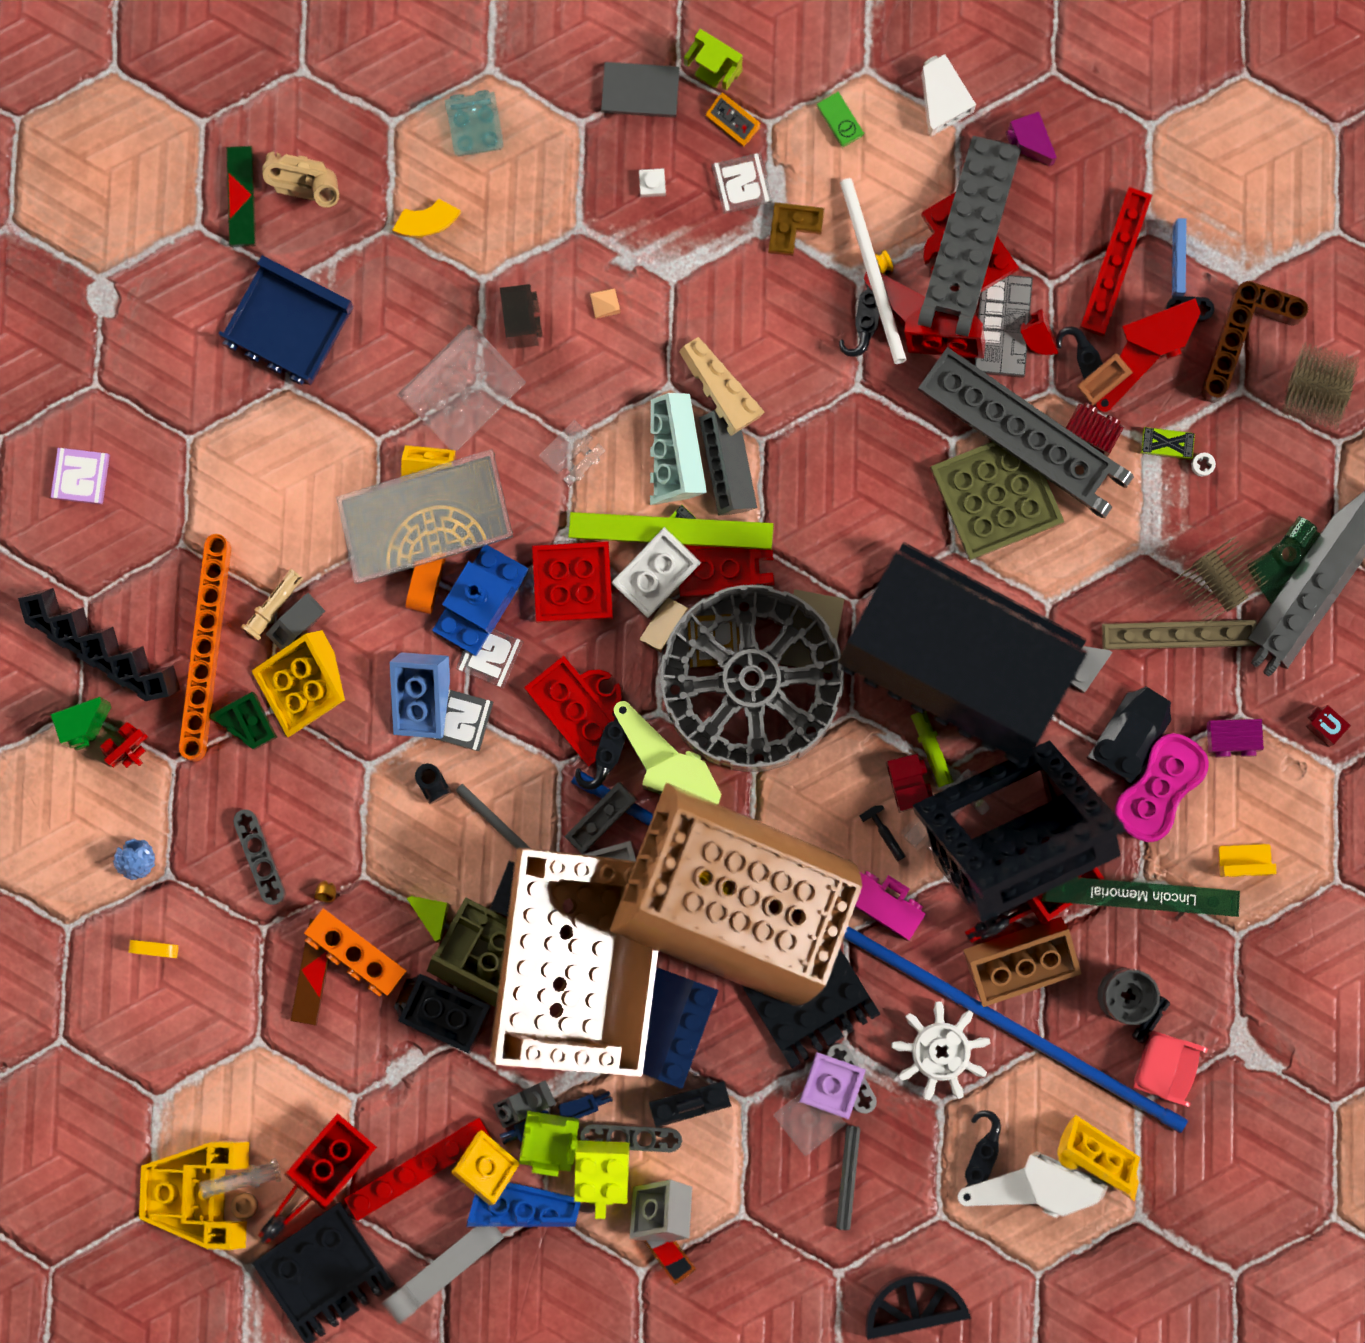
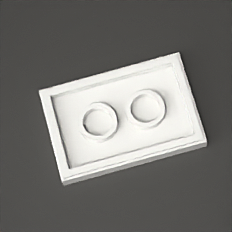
M664 527L611 583L649 618L701 562Z

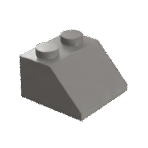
M666 1180L633 1187L630 1239L665 1242L689 1239L692 1186L673 1180Z

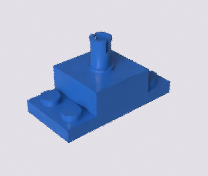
M484 544L474 562L468 561L442 605L445 610L432 631L463 650L468 651L470 654L477 656L529 572V569Z

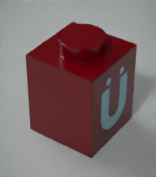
M1329 705L1321 709L1316 707L1307 717L1310 722L1306 725L1328 747L1334 745L1351 726Z

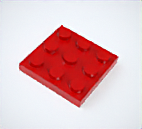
M609 541L532 546L536 623L613 619Z

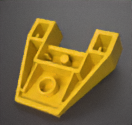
M209 1142L142 1165L139 1219L206 1249L234 1250L246 1248L247 1221L224 1220L225 1169L249 1168L250 1142Z

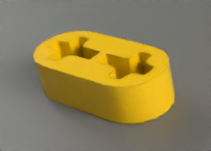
M130 940L128 953L177 958L179 945Z

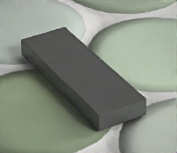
M618 782L564 837L581 854H584L637 799Z

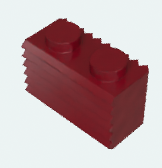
M1079 403L1066 429L1108 457L1124 427L1120 425L1121 422L1117 418L1110 415L1102 416L1097 413L1098 409L1088 403L1084 405Z

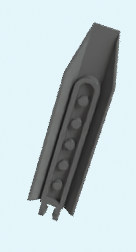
M1365 491L1333 515L1247 638L1260 647L1251 661L1252 665L1258 667L1268 653L1273 656L1263 671L1268 677L1276 671L1280 662L1286 669L1289 668L1364 560Z

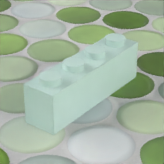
M667 393L651 399V433L654 434V443L650 447V457H654V472H650V483H654V496H650V505L690 499L707 493L690 394Z

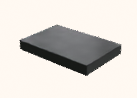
M605 62L601 113L676 118L680 67Z

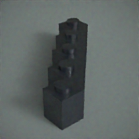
M54 588L29 593L18 598L25 624L33 629L37 628L46 634L48 639L62 648H68L93 668L97 667L106 673L108 678L122 687H127L137 693V696L145 702L169 697L180 690L174 666L150 670L144 646L120 651L114 627L90 632L84 607L60 612Z

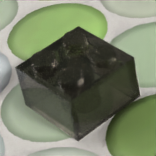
M530 284L500 288L505 335L509 349L538 346V338L543 337L540 316H535V313H540L537 291L532 292Z

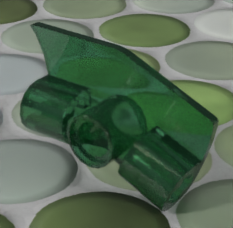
M1301 516L1297 517L1280 542L1276 543L1270 551L1247 565V567L1251 566L1248 569L1249 572H1252L1251 576L1257 575L1253 579L1255 582L1258 581L1256 584L1270 604L1275 600L1320 535L1316 531L1317 527ZM1287 547L1289 549V557L1284 560L1282 552Z

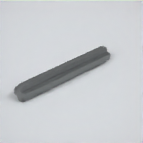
M849 1125L846 1127L836 1227L839 1230H850L860 1139V1127Z

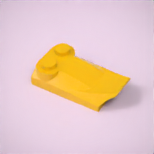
M1075 1115L1066 1126L1059 1143L1057 1156L1061 1165L1074 1170L1080 1166L1122 1192L1132 1201H1135L1139 1184L1137 1169L1140 1157Z

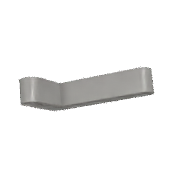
M497 1227L473 1228L382 1304L398 1324L402 1323L427 1300L504 1238L503 1234Z

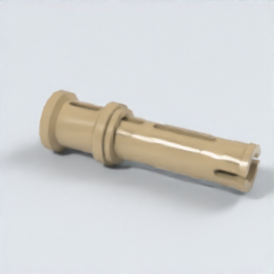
M290 569L266 602L254 609V615L241 628L259 641L261 639L260 634L268 624L274 622V615L303 578Z

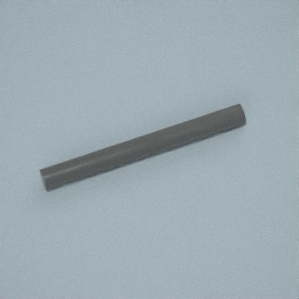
M461 784L456 789V792L516 849H531L464 784Z

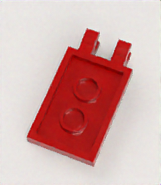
M684 545L701 564L680 584V597L713 596L715 592L741 585L775 586L773 573L760 574L759 560H773V550Z

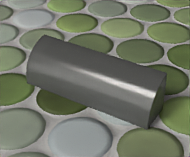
M716 411L699 417L718 516L738 514L756 509L757 503L742 430L730 436L727 431L729 425L724 418H719Z

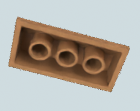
M1062 917L963 949L970 975L983 1007L1081 974L1070 931Z

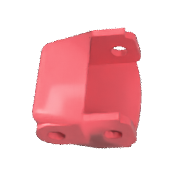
M1151 1031L1134 1078L1135 1084L1133 1088L1178 1105L1189 1107L1190 1103L1184 1100L1193 1085L1197 1073L1200 1052L1207 1053L1208 1048Z

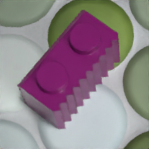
M1262 719L1212 720L1207 722L1208 753H1215V758L1231 757V753L1241 752V757L1257 756V752L1264 750Z

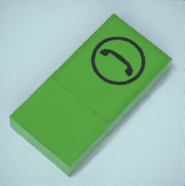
M839 91L817 103L818 110L842 148L864 136L863 130Z

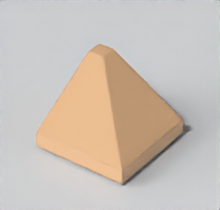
M615 288L590 294L596 319L620 314Z

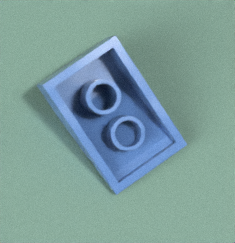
M401 652L389 662L393 735L442 739L450 685L449 656Z

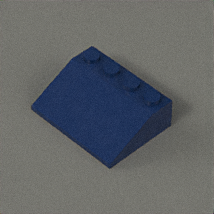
M656 967L642 1074L683 1089L719 990Z

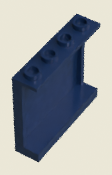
M262 255L257 263L259 269L224 333L220 331L218 335L223 340L222 344L233 351L239 348L246 352L245 356L250 360L258 363L260 359L268 363L267 368L278 374L283 371L290 375L289 379L299 385H303L305 382L311 386L354 306L351 300Z

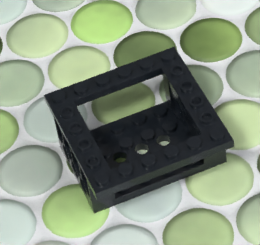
M1050 740L1036 746L1026 763L1020 761L1016 764L1007 760L912 805L914 813L926 827L936 866L981 923L1121 856L1117 835L1125 832L1124 823ZM1038 771L1041 772L1048 803L971 839L951 814V812Z

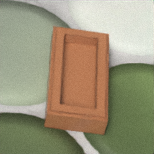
M1116 353L1079 383L1077 387L1093 406L1133 372Z

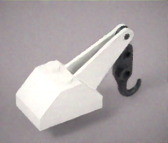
M988 1110L979 1111L973 1116L972 1123H976L981 1117H986L991 1121L992 1126L989 1133L977 1143L965 1171L967 1186L960 1190L958 1194V1200L963 1206L1038 1204L1044 1207V1213L1058 1218V1215H1068L1094 1205L1103 1199L1109 1185L1107 1182L1078 1169L1066 1168L1058 1160L1038 1151L1030 1155L1025 1168L989 1179L999 1155L1001 1122L995 1113Z

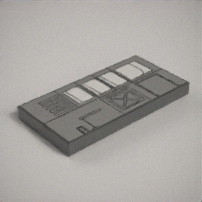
M1009 275L980 293L978 319L983 323L986 346L984 358H975L974 366L987 375L1025 377L1027 344L1020 332L1022 323L1027 324L1029 322L1033 277Z

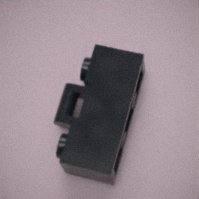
M720 1081L651 1101L649 1106L655 1127L658 1128L731 1107L725 1081Z

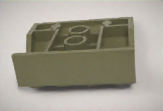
M465 897L439 948L433 954L427 972L496 1007L508 919Z

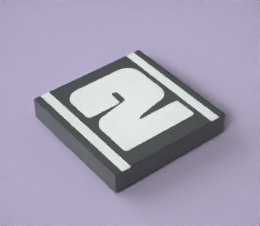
M449 690L443 738L432 739L480 752L494 702Z

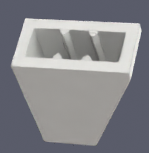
M945 54L939 58L934 56L924 63L925 66H923L922 70L928 133L931 137L972 114L976 107V103Z

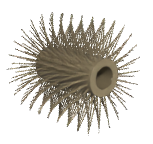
M1302 345V348L1308 353L1299 352L1300 357H1298V361L1296 360V366L1294 364V369L1288 382V392L1285 396L1286 402H1284L1283 406L1294 413L1296 417L1298 414L1289 409V407L1299 409L1311 421L1312 418L1309 415L1315 418L1317 422L1319 419L1315 416L1322 421L1321 417H1323L1332 426L1331 420L1334 422L1335 427V423L1339 427V424L1332 418H1335L1339 423V419L1342 421V417L1338 415L1343 416V411L1345 413V406L1353 391V381L1356 377L1354 370L1357 371L1355 368L1357 365L1352 363L1350 359L1349 362L1351 364H1349L1348 359L1346 361L1344 357L1342 360H1339L1333 354L1332 356L1337 359L1336 361L1330 355L1326 357L1318 350V353L1326 358L1325 360L1309 346L1308 348L1316 356Z
M1234 538L1218 549H1213L1194 562L1191 568L1175 579L1177 580L1191 569L1196 568V571L1177 585L1198 572L1199 575L1182 588L1201 576L1203 579L1184 593L1205 581L1206 583L1188 597L1208 585V589L1192 600L1194 601L1211 589L1212 592L1197 603L1199 604L1214 593L1215 597L1202 607L1215 598L1219 601L1207 610L1220 602L1222 606L1215 611L1224 607L1225 610L1223 612H1229L1249 598L1248 595L1256 590L1254 589L1248 594L1244 592L1258 581L1245 590L1241 587L1257 575L1241 586L1238 583L1252 572L1238 581L1235 579L1251 566L1236 576L1232 575V573L1250 560L1232 572L1229 569L1245 557L1228 568L1226 567L1228 563L1244 551L1225 564L1223 563L1224 559L1242 546L1222 559L1219 557L1238 542L1220 554L1216 553Z

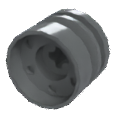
M1118 968L1110 971L1102 978L1098 986L1097 999L1100 1008L1108 1017L1124 1024L1137 1025L1146 1022L1155 1014L1159 1006L1160 992L1157 983L1150 975L1131 968ZM1127 991V993L1131 994V997L1124 1000L1121 997V993Z

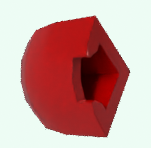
M1040 309L1031 314V321L1027 324L1022 323L1020 332L1025 343L1034 352L1042 355L1058 354L1051 327L1043 309Z

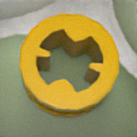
M883 250L881 255L875 254L880 273L885 275L887 270L890 272L894 271L892 261L886 250Z

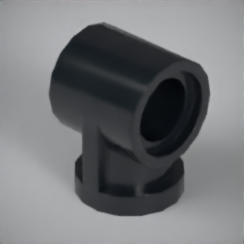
M426 763L417 768L415 780L429 805L452 793L441 771L435 765ZM428 770L434 771L436 775L434 782L425 784L422 780L423 773Z

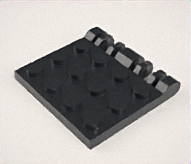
M840 948L826 986L814 998L802 1005L792 1006L741 985L792 1069L801 1064L790 1046L793 1043L804 1061L809 1059V1053L799 1041L801 1038L808 1035L815 1050L818 1052L824 1050L813 1031L818 1029L828 1046L844 1037L834 1021V1018L837 1016L849 1034L854 1031L851 1022L844 1015V1012L850 1008L853 1009L856 1018L862 1025L868 1022L857 1005L860 1002L871 1020L881 1015Z
M341 1202L252 1263L305 1343H314L317 1340L316 1335L306 1323L307 1321L310 1322L320 1337L326 1334L325 1328L315 1317L321 1311L326 1316L330 1325L334 1328L339 1325L338 1319L328 1307L331 1304L344 1321L360 1310L353 1297L348 1293L351 1290L364 1307L369 1304L367 1295L358 1286L365 1280L374 1295L378 1297L383 1292L372 1277L373 1275L376 1276L386 1291L396 1285Z

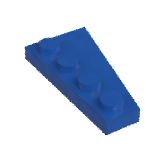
M508 1182L494 1205L490 1206L477 1194L474 1195L467 1227H575L581 1202H574V1197Z

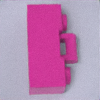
M866 871L863 874L860 872L862 888L855 908L909 941L926 913L921 911L923 906L912 899L908 902L905 901L904 898L910 888L888 875L883 884L880 885L877 883L879 878L872 873ZM889 887L900 894V896L896 899L885 892V889Z

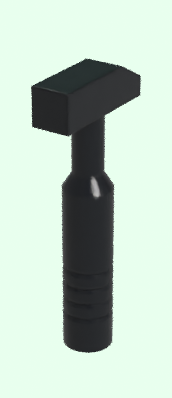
M883 805L873 806L859 816L863 822L870 818L873 819L878 827L879 834L898 862L905 858L906 855L888 827L882 823L877 815L884 810Z

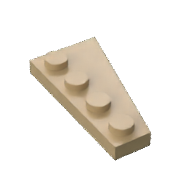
M699 337L681 348L679 352L695 378L702 381V390L706 397H711L717 408L715 411L719 418H724L729 425L727 431L730 436L753 423L764 414L763 409Z

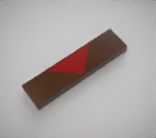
M310 918L308 927L310 926V924L313 922L314 919H311V918ZM330 931L325 935V942L329 946H332L335 931ZM306 941L290 1021L317 1026L329 959L326 955L329 952L321 946L316 950Z

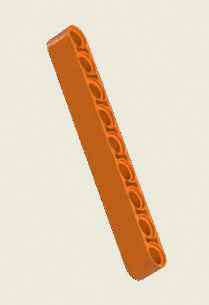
M220 534L208 536L204 543L179 744L181 755L193 762L202 760L207 751L210 726L209 715L212 710L229 573L231 545ZM217 541H222L224 543L222 551L214 553L212 551L213 544ZM214 566H219L221 568L220 575L216 578H210V569ZM211 591L217 592V600L213 603H207V594ZM208 616L214 617V625L211 628H204L203 620ZM203 642H210L211 650L206 654H201L200 645ZM201 667H207L208 675L204 679H198L196 675L197 670ZM198 692H204V702L200 705H195L193 702L194 695ZM200 717L202 720L201 727L197 730H192L190 727L192 719ZM191 743H197L199 746L198 752L193 756H189L187 753L188 746Z

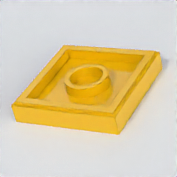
M479 1131L452 1174L491 1206L496 1203L520 1164L486 1133Z

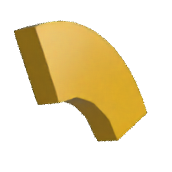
M439 198L431 207L425 210L412 211L404 208L392 231L409 238H423L424 236L440 233L455 222L461 214V210Z

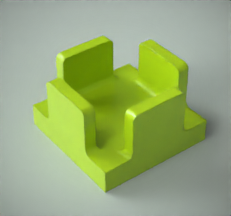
M699 29L695 35L694 43L684 56V65L689 67L695 58V62L700 65L695 76L713 88H716L722 80V89L727 91L733 80L737 79L742 72L743 55L702 29Z
M527 1111L519 1164L532 1166V1173L558 1176L559 1170L571 1172L577 1147L579 1119Z

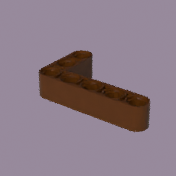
M1252 281L1240 284L1233 294L1202 386L1201 393L1203 398L1208 402L1215 403L1221 400L1227 393L1254 313L1287 325H1297L1308 313V304L1305 300ZM1246 290L1250 292L1252 299L1245 300L1241 296V291ZM1265 299L1274 300L1276 308H1269L1265 304ZM1289 307L1298 308L1300 316H1293L1289 311ZM1233 314L1242 315L1244 323L1235 322ZM1232 337L1236 341V346H1228L1225 338ZM1217 361H1225L1228 364V370L1219 369ZM1209 385H1218L1221 390L1220 394L1212 393Z

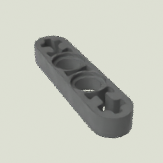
M240 810L234 816L233 822L258 890L264 902L270 905H278L285 899L286 892L260 822L252 811ZM243 815H246L248 818L252 817L253 821L249 822V826L252 831L257 829L258 833L249 834L244 838L243 834L248 833L247 828L239 824L243 820ZM253 838H258L262 842L261 850L256 853L248 849V843ZM262 862H267L271 866L270 874L265 877L260 876L257 872V867ZM274 876L276 881H272L271 884L274 889L280 890L276 900L267 897V893L270 892L268 884L263 886L261 884L262 881H269Z
M591 1124L584 1127L580 1135L582 1141H590L588 1138H585V1133H590V1129H595L596 1134H604L603 1129H609L607 1142H612L611 1134L615 1130H621L626 1135L625 1142H630L629 1150L675 1152L682 1144L681 1134L672 1128ZM642 1131L649 1132L652 1136L651 1144L645 1147L637 1142V1135ZM655 1131H660V1137L664 1138L668 1137V1133H673L674 1138H678V1143H674L673 1148H669L666 1142H659L660 1148H655Z

